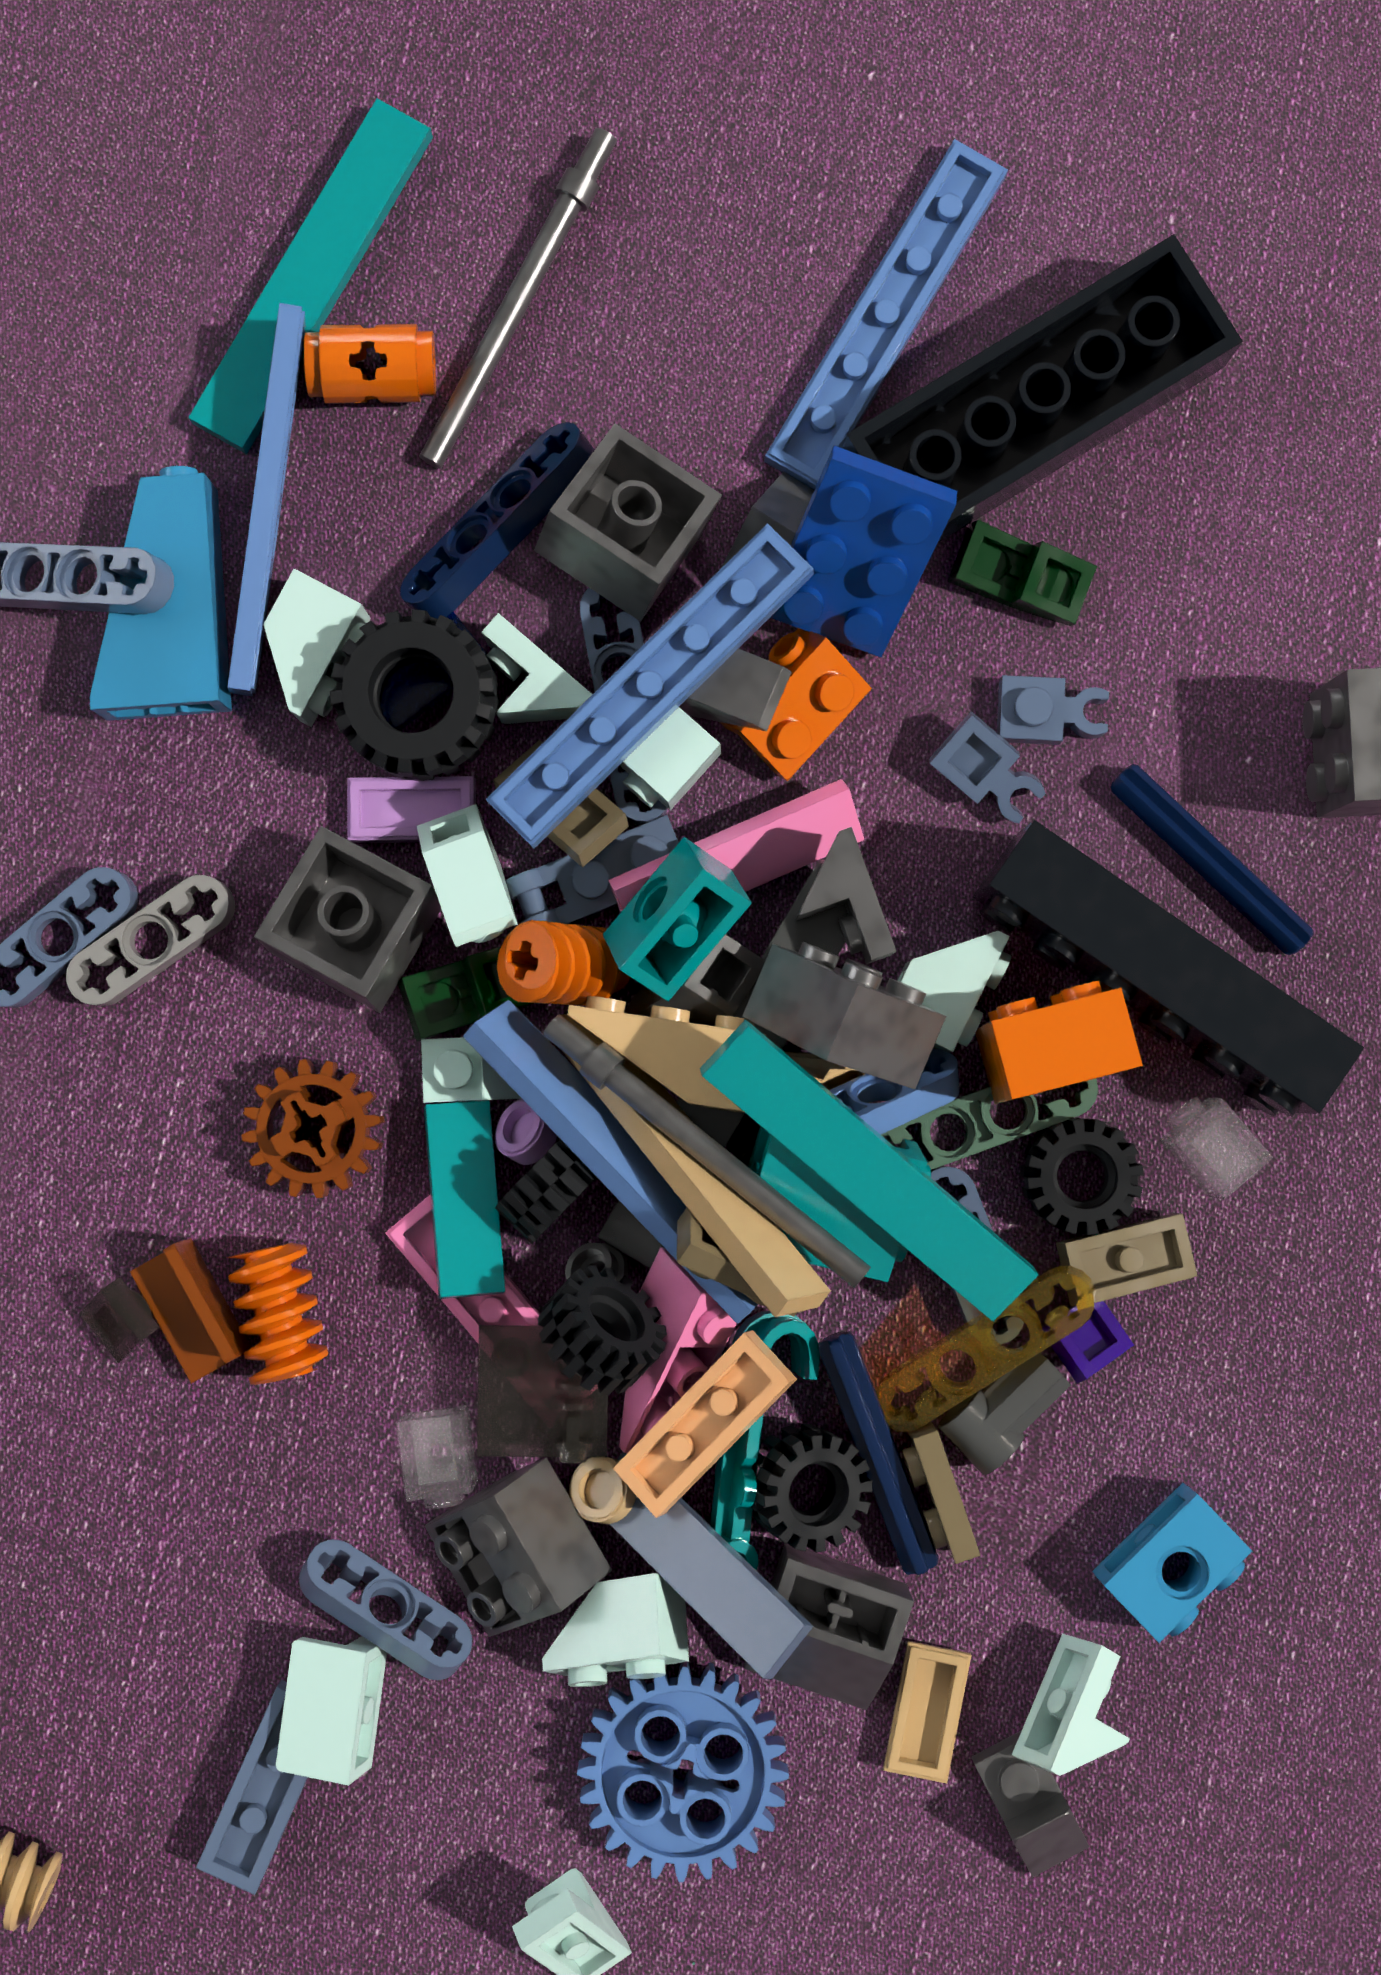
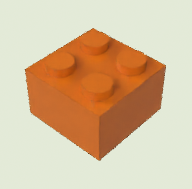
M1094 981L1061 990L1059 994L1050 996L1052 1005L1038 1009L1036 999L1032 997L996 1007L997 1010L988 1012L990 1022L978 1028L975 1034L989 1086L992 1090L994 1104L1143 1066L1122 988L1102 992L1100 982Z

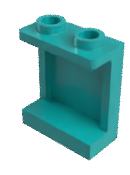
M760 1126L748 1168L867 1263L871 1268L864 1277L888 1282L895 1261L902 1262L908 1250ZM903 1139L900 1147L894 1146L931 1178V1168L927 1165L928 1162L917 1142ZM781 1229L799 1253L805 1255L808 1264L829 1268Z

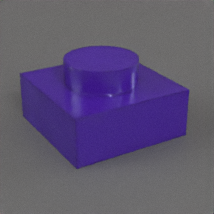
M1104 1301L1082 1307L1073 1306L1040 1329L1077 1384L1088 1379L1134 1346Z

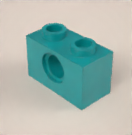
M683 837L607 928L603 936L618 969L669 1002L752 902L730 868L686 837Z

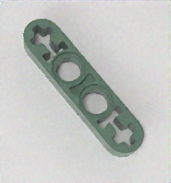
M1097 1079L1082 1082L1083 1089L1075 1093L1077 1104L1069 1107L1065 1099H1055L1041 1104L1048 1112V1116L1040 1120L1038 1119V1106L1035 1097L1029 1095L1020 1098L1024 1103L1025 1114L1021 1123L1013 1129L1000 1128L992 1120L990 1106L993 1097L991 1087L989 1086L956 1098L944 1106L881 1134V1136H887L892 1144H900L903 1139H913L906 1130V1127L918 1123L919 1141L930 1156L927 1165L932 1170L1082 1115L1090 1110L1096 1101L1098 1094ZM942 1114L957 1116L965 1126V1139L960 1147L955 1150H941L931 1140V1125Z

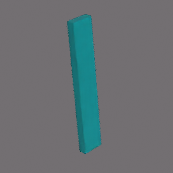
M376 98L188 418L193 425L247 455L263 428L279 303L301 306L302 311H305V332L320 331V326L326 321L433 139L430 127ZM303 342V350H302L301 362H302V360H303V358H304V342Z
M746 1019L701 1066L700 1072L702 1077L991 1321H994L1038 1276L1033 1265Z

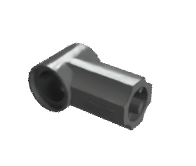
M1029 1343L984 1388L977 1387L971 1390L955 1403L941 1419L938 1428L983 1475H987L1010 1458L1024 1440L1023 1432L1071 1384L1034 1345Z

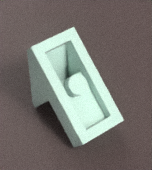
M499 613L482 631L487 645L491 648L486 655L487 659L512 681H515L520 674L525 677V680L498 709L496 714L501 723L511 724L568 719L593 695Z
M464 1037L421 1039L423 1103L522 1099Z
M1062 1633L1012 1756L1061 1776L1126 1745L1130 1740L1128 1737L1095 1719L1103 1699L1109 1692L1111 1679L1121 1656L1102 1645Z
M576 1868L570 1869L528 1898L525 1902L528 1916L512 1926L521 1950L556 1975H601L632 1953L626 1939L583 1874Z

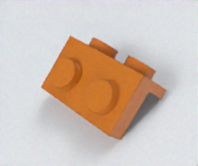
M800 628L782 637L769 653V661L787 668L792 673L767 731L720 722L726 729L738 734L778 777L786 781L796 773L872 689L827 637Z

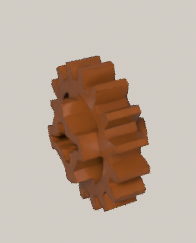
M303 1059L299 1060L298 1076L294 1077L285 1067H278L274 1070L278 1086L273 1088L266 1084H257L254 1089L264 1102L261 1107H246L243 1112L248 1118L257 1121L256 1130L248 1131L241 1136L244 1142H258L260 1151L249 1160L251 1166L268 1163L272 1167L266 1179L268 1185H277L287 1178L290 1180L289 1196H301L307 1184H311L315 1197L323 1198L328 1196L329 1181L331 1180L342 1191L353 1187L349 1174L351 1169L363 1174L369 1173L372 1166L363 1157L365 1150H380L383 1146V1142L370 1136V1128L385 1123L384 1116L368 1114L366 1107L377 1098L375 1091L358 1094L354 1090L361 1077L357 1072L351 1071L340 1080L337 1078V1062L326 1061L321 1068L320 1074H316L312 1061ZM305 1086H323L335 1091L342 1098L329 1104L316 1101L312 1092H308ZM281 1104L286 1112L281 1131L273 1135L274 1117ZM305 1115L311 1118L323 1117L327 1126L319 1131L323 1142L320 1143L317 1139H303L301 1131L308 1126ZM354 1121V1139L346 1154L341 1141L346 1125ZM297 1153L310 1156L314 1164L319 1166L322 1171L312 1172L299 1169L289 1163L286 1158Z

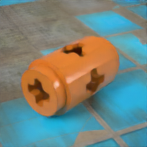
M381 324L373 328H363L361 325H321L320 332H305L304 368L309 397H323L325 404L365 403L371 399H378L383 403L420 402L421 396L436 395V358L433 331H418L417 324ZM374 348L381 359L387 361L386 367L377 368L375 379L368 381L367 376L362 374L361 369L355 366L356 361L366 359L367 349Z

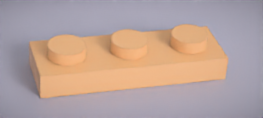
M753 1330L744 1332L614 1466L613 1470L655 1518H658L668 1512L797 1378Z

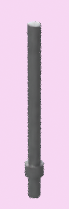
M595 128L575 167L566 168L554 191L558 199L419 455L426 463L438 469L442 468L579 211L586 212L599 189L596 180L617 142L616 138L602 128Z
M560 1014L548 1024L543 1035L582 1066L579 1071L582 1076L599 1090L605 1086L608 1087L849 1285L855 1288L871 1268L867 1263L623 1066L625 1058L605 1042L598 1046Z

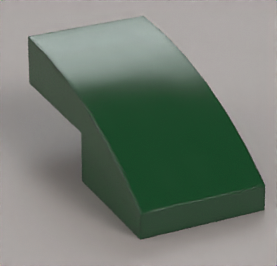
M976 520L968 525L947 582L1014 609L1072 626L1076 624L1097 566L1044 541L1032 545L987 523Z
M501 946L469 955L461 961L406 976L399 980L398 986L416 1042L472 1025L507 1000H510L518 1009L535 1004L515 1001L506 994L501 986L497 971L498 954Z

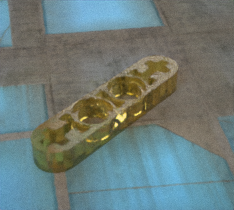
M1058 1266L1050 1269L1034 1279L994 1321H991L981 1313L890 1371L882 1379L876 1392L889 1428L898 1432H910L921 1428L1082 1327L1090 1319L1095 1306V1287L1091 1278L1082 1270L1073 1266ZM1059 1283L1066 1291L1077 1287L1081 1291L1076 1302L1078 1310L1071 1313L1065 1305L1057 1307L1046 1315L1045 1323L1051 1329L1043 1331L1037 1313L1025 1302L1033 1299L1035 1308L1038 1311L1053 1300L1055 1293L1053 1285ZM1004 1316L1020 1318L1027 1324L1030 1331L1029 1341L1024 1346L1016 1349L1006 1348L996 1341L993 1335V1324ZM951 1350L966 1352L973 1358L976 1365V1373L970 1380L954 1382L942 1373L940 1357ZM925 1367L932 1387L921 1393L914 1406L916 1412L912 1413L906 1406L895 1409L891 1405L896 1393L895 1386H898L904 1393L914 1390L924 1381L926 1375L919 1369ZM935 1389H936L941 1395H943V1397L937 1398Z

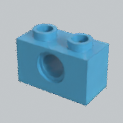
M1182 1483L1092 1572L1154 1639L1160 1643L1168 1634L1176 1636L1186 1630L1198 1615L1199 1609L1196 1606L1214 1589L1217 1591L1224 1590L1238 1579L1245 1568L1243 1560L1252 1550L1195 1491ZM1176 1552L1188 1553L1189 1566L1184 1575L1175 1580L1163 1579L1162 1566L1165 1560Z

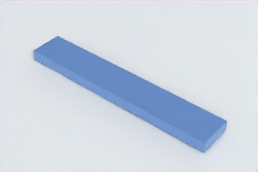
M953 140L767 451L764 459L765 463L780 472L784 471L815 490L833 446L843 448L846 434L856 429L1004 182L1008 169L958 140Z
M279 303L227 687L230 693L253 696V693L256 694L265 630L263 624L267 615L306 327L305 311H302V307Z
M767 523L486 798V801L533 848L537 847L814 575V568Z
M507 1000L474 1022L463 1035L465 1040L677 1260V1220L687 1207L583 1076L510 1000ZM682 1266L737 1324L758 1305L745 1294L713 1279L700 1278L688 1268Z

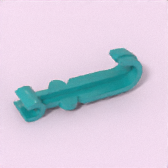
M769 1310L761 1311L747 1318L736 1331L732 1345L744 1332L753 1330L770 1349L777 1339L787 1334L791 1343V1371L795 1372L802 1379L818 1380L820 1353L818 1351L817 1338L809 1326L796 1315L794 1317L789 1314L775 1317ZM763 1415L717 1461L710 1526L756 1571L758 1567V1554L755 1548L749 1544L753 1512L751 1506L755 1501L757 1493L755 1473L757 1474L758 1466L754 1463L758 1459V1452L760 1450Z

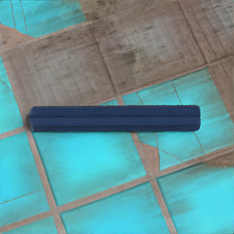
M1136 764L1126 767L1110 786L1112 793L1284 954H1295L1309 942L1314 934L1313 929L1141 767Z
M850 1331L831 1334L818 1343V1351L854 1445L859 1450L858 1455L866 1460L870 1469L865 1474L867 1478L872 1480V1492L901 1568L907 1575L924 1574L938 1564L939 1557L858 1344Z

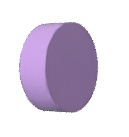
M523 1099L515 1101L503 1112L495 1132V1142L498 1150L503 1155L522 1165L538 1162L554 1145L557 1135Z

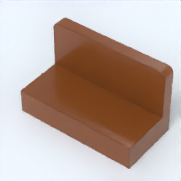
M192 1238L163 1249V1253L130 1271L191 1384L238 1358L251 1348L245 1334H240V1325Z

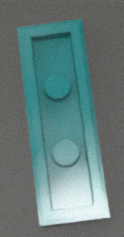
M485 1100L426 1104L424 1107L438 1297L439 1299L503 1294L506 1291L499 1212L495 1209L498 1204L490 1102Z

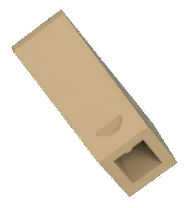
M587 996L586 1007L569 1005L567 1015L688 1104L745 1113L702 1077L700 1072L701 1066L740 1026L745 1018L716 1015L715 1026L689 1023L690 1011L654 1005L651 1007L650 1017L624 1013L625 1001L596 996ZM746 1019V1020L749 1021L753 1026H755V1023H753L752 1021Z

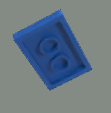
M834 445L790 545L814 568V575L770 618L882 657L954 511L957 502V491Z

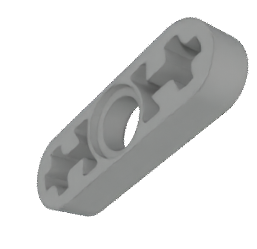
M195 875L186 878L76 954L70 961L66 971V982L70 992L76 999L89 1005L109 1006L119 1002L223 930L231 922L235 912V900L231 890L224 883L210 876ZM197 890L207 895L216 893L218 899L211 905L215 915L210 920L201 915H194L183 922L181 925L190 931V935L183 939L181 929L174 920L165 915V911L171 907L175 915L183 916L196 905L192 895ZM149 923L160 924L168 936V944L165 951L154 959L143 958L135 947L137 932L141 927ZM119 943L120 950L125 959L136 966L138 971L131 975L128 967L120 966L106 977L107 984L110 987L106 992L93 987L87 989L85 983L92 977L88 967L92 963L107 967L121 959L122 957L113 951V947Z

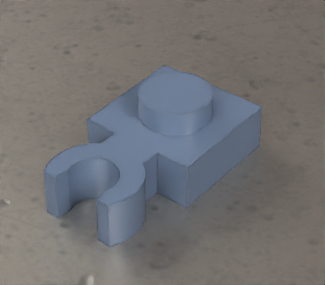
M1002 675L999 679L997 733L1008 743L1059 745L1063 741L1064 727L1071 728L1076 735L1082 738H1099L1108 732V724H1094L1087 721L1083 714V708L1088 703L1104 704L1109 700V691L1092 687L1081 691L1076 697H1065V678Z
M972 711L929 758V763L977 804L989 791L993 792L996 795L998 807L1002 815L1014 823L1019 824L1023 819L1022 812L1010 802V797L1015 790L1020 788L1029 789L1040 799L1046 794L1041 781L1035 775L1025 771L1014 772L1010 769L1020 757L1019 751Z

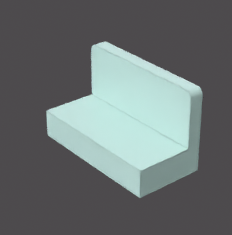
M363 1636L348 1645L300 1637L292 1643L276 1758V1768L278 1771L349 1786L372 1768L387 1652Z

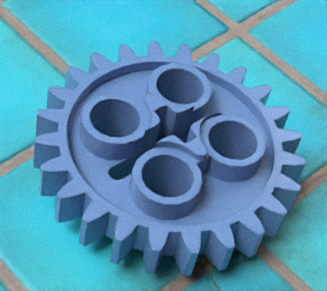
M689 1662L680 1663L677 1677L669 1678L666 1672L665 1676L654 1678V1682L649 1684L643 1679H630L629 1683L632 1694L629 1696L612 1687L608 1693V1701L614 1712L610 1713L596 1708L592 1712L591 1722L602 1734L583 1733L581 1748L594 1757L579 1760L577 1776L594 1780L581 1788L580 1802L583 1804H600L590 1814L589 1825L591 1829L607 1825L611 1826L606 1836L605 1848L611 1851L624 1842L629 1845L626 1866L629 1868L636 1865L644 1855L651 1858V1878L657 1879L665 1864L670 1863L675 1866L678 1882H684L689 1864L697 1863L705 1879H711L712 1859L720 1857L732 1870L737 1868L735 1847L738 1844L754 1854L759 1850L758 1839L753 1830L754 1827L773 1832L775 1829L774 1817L765 1806L784 1807L786 1802L784 1791L772 1784L789 1779L788 1764L773 1760V1758L780 1756L786 1751L784 1737L766 1736L777 1725L774 1712H764L755 1716L754 1713L761 1702L760 1693L757 1690H753L739 1698L737 1696L740 1684L739 1675L733 1673L722 1685L715 1683L714 1664L710 1662L705 1667L700 1678L692 1677ZM658 1716L667 1717L678 1726V1731L671 1739L656 1741L645 1733L643 1729L645 1723ZM719 1735H729L735 1738L741 1745L735 1755L726 1759L712 1756L705 1747L713 1737ZM635 1750L647 1759L631 1760L627 1754L629 1751ZM681 1760L693 1762V1770H689L686 1773L685 1779L673 1777V1769H678ZM735 1779L739 1782V1785L735 1789L725 1787L720 1781ZM648 1781L659 1789L660 1795L653 1802L641 1804L631 1800L626 1794V1789L634 1782ZM701 1799H711L717 1802L723 1809L715 1820L708 1822L693 1818L688 1810L693 1803Z

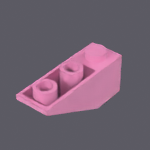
M660 1247L640 1291L643 1289L650 1297L645 1305L648 1308L657 1307L661 1314L656 1323L666 1327L667 1335L662 1339V1341L666 1342V1346L660 1357L625 1391L619 1447L624 1453H628L720 1358L737 1325L664 1247Z

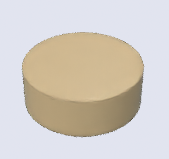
M594 1456L583 1461L574 1471L569 1485V1497L577 1509L578 1515L583 1519L595 1523L612 1524L623 1519L631 1511L636 1495L613 1470L620 1460L605 1456Z

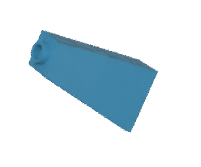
M170 466L162 468L159 471L160 476L140 477L124 547L142 549L164 560L173 572L174 589L171 598L165 606L155 613L109 612L90 693V710L107 721L232 712L231 693L227 688L230 671L218 490L205 473H198V470L193 467ZM147 573L142 579H128L120 575V583L132 589L135 588L136 584L145 583L147 579Z

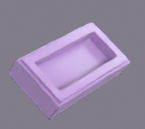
M474 776L434 777V780L420 781L417 777H408L407 779L399 777L347 778V840L353 843L420 842L417 825L476 804V779Z

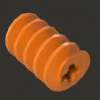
M529 920L518 924L505 937L498 954L497 971L499 982L506 994L517 1002L586 1006L587 996L610 998L613 993L623 989L631 977L618 969L603 936L607 928Z
M287 1243L226 1257L244 1260L245 1263L243 1267L228 1275L229 1282L249 1285L250 1287L249 1292L233 1301L234 1308L253 1310L255 1312V1317L239 1326L240 1334L260 1336L261 1341L245 1351L244 1357L249 1360L264 1361L266 1366L249 1378L251 1385L276 1382L313 1372L318 1368H312V1365L328 1355L326 1345L307 1343L309 1338L323 1330L322 1320L302 1317L303 1313L318 1304L317 1295L297 1292V1288L313 1279L311 1270L295 1268L291 1265L307 1254V1247L304 1244Z

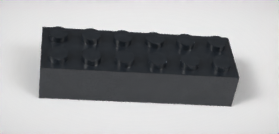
M1175 234L847 433L843 449L956 490V506L938 541L939 543L1223 369L1240 347L1243 340Z
M1033 820L1013 837L972 896L984 905L979 913L994 926L1009 934L1016 927L1035 940L1036 943L1032 950L1046 962L1061 970H1064L1067 964L1071 965L1088 977L1086 983L1099 981L1102 992L1122 988L1126 1004L1141 1014L1137 1023L1143 1029L1167 1043L1173 1037L1194 1050L1189 1059L1195 1065L1221 1080L1225 1074L1233 1077L1247 1087L1242 1096L1269 1115L1276 1116L1278 1111L1291 1117L1295 1113L1320 1114L1364 1050V1047L1036 820Z

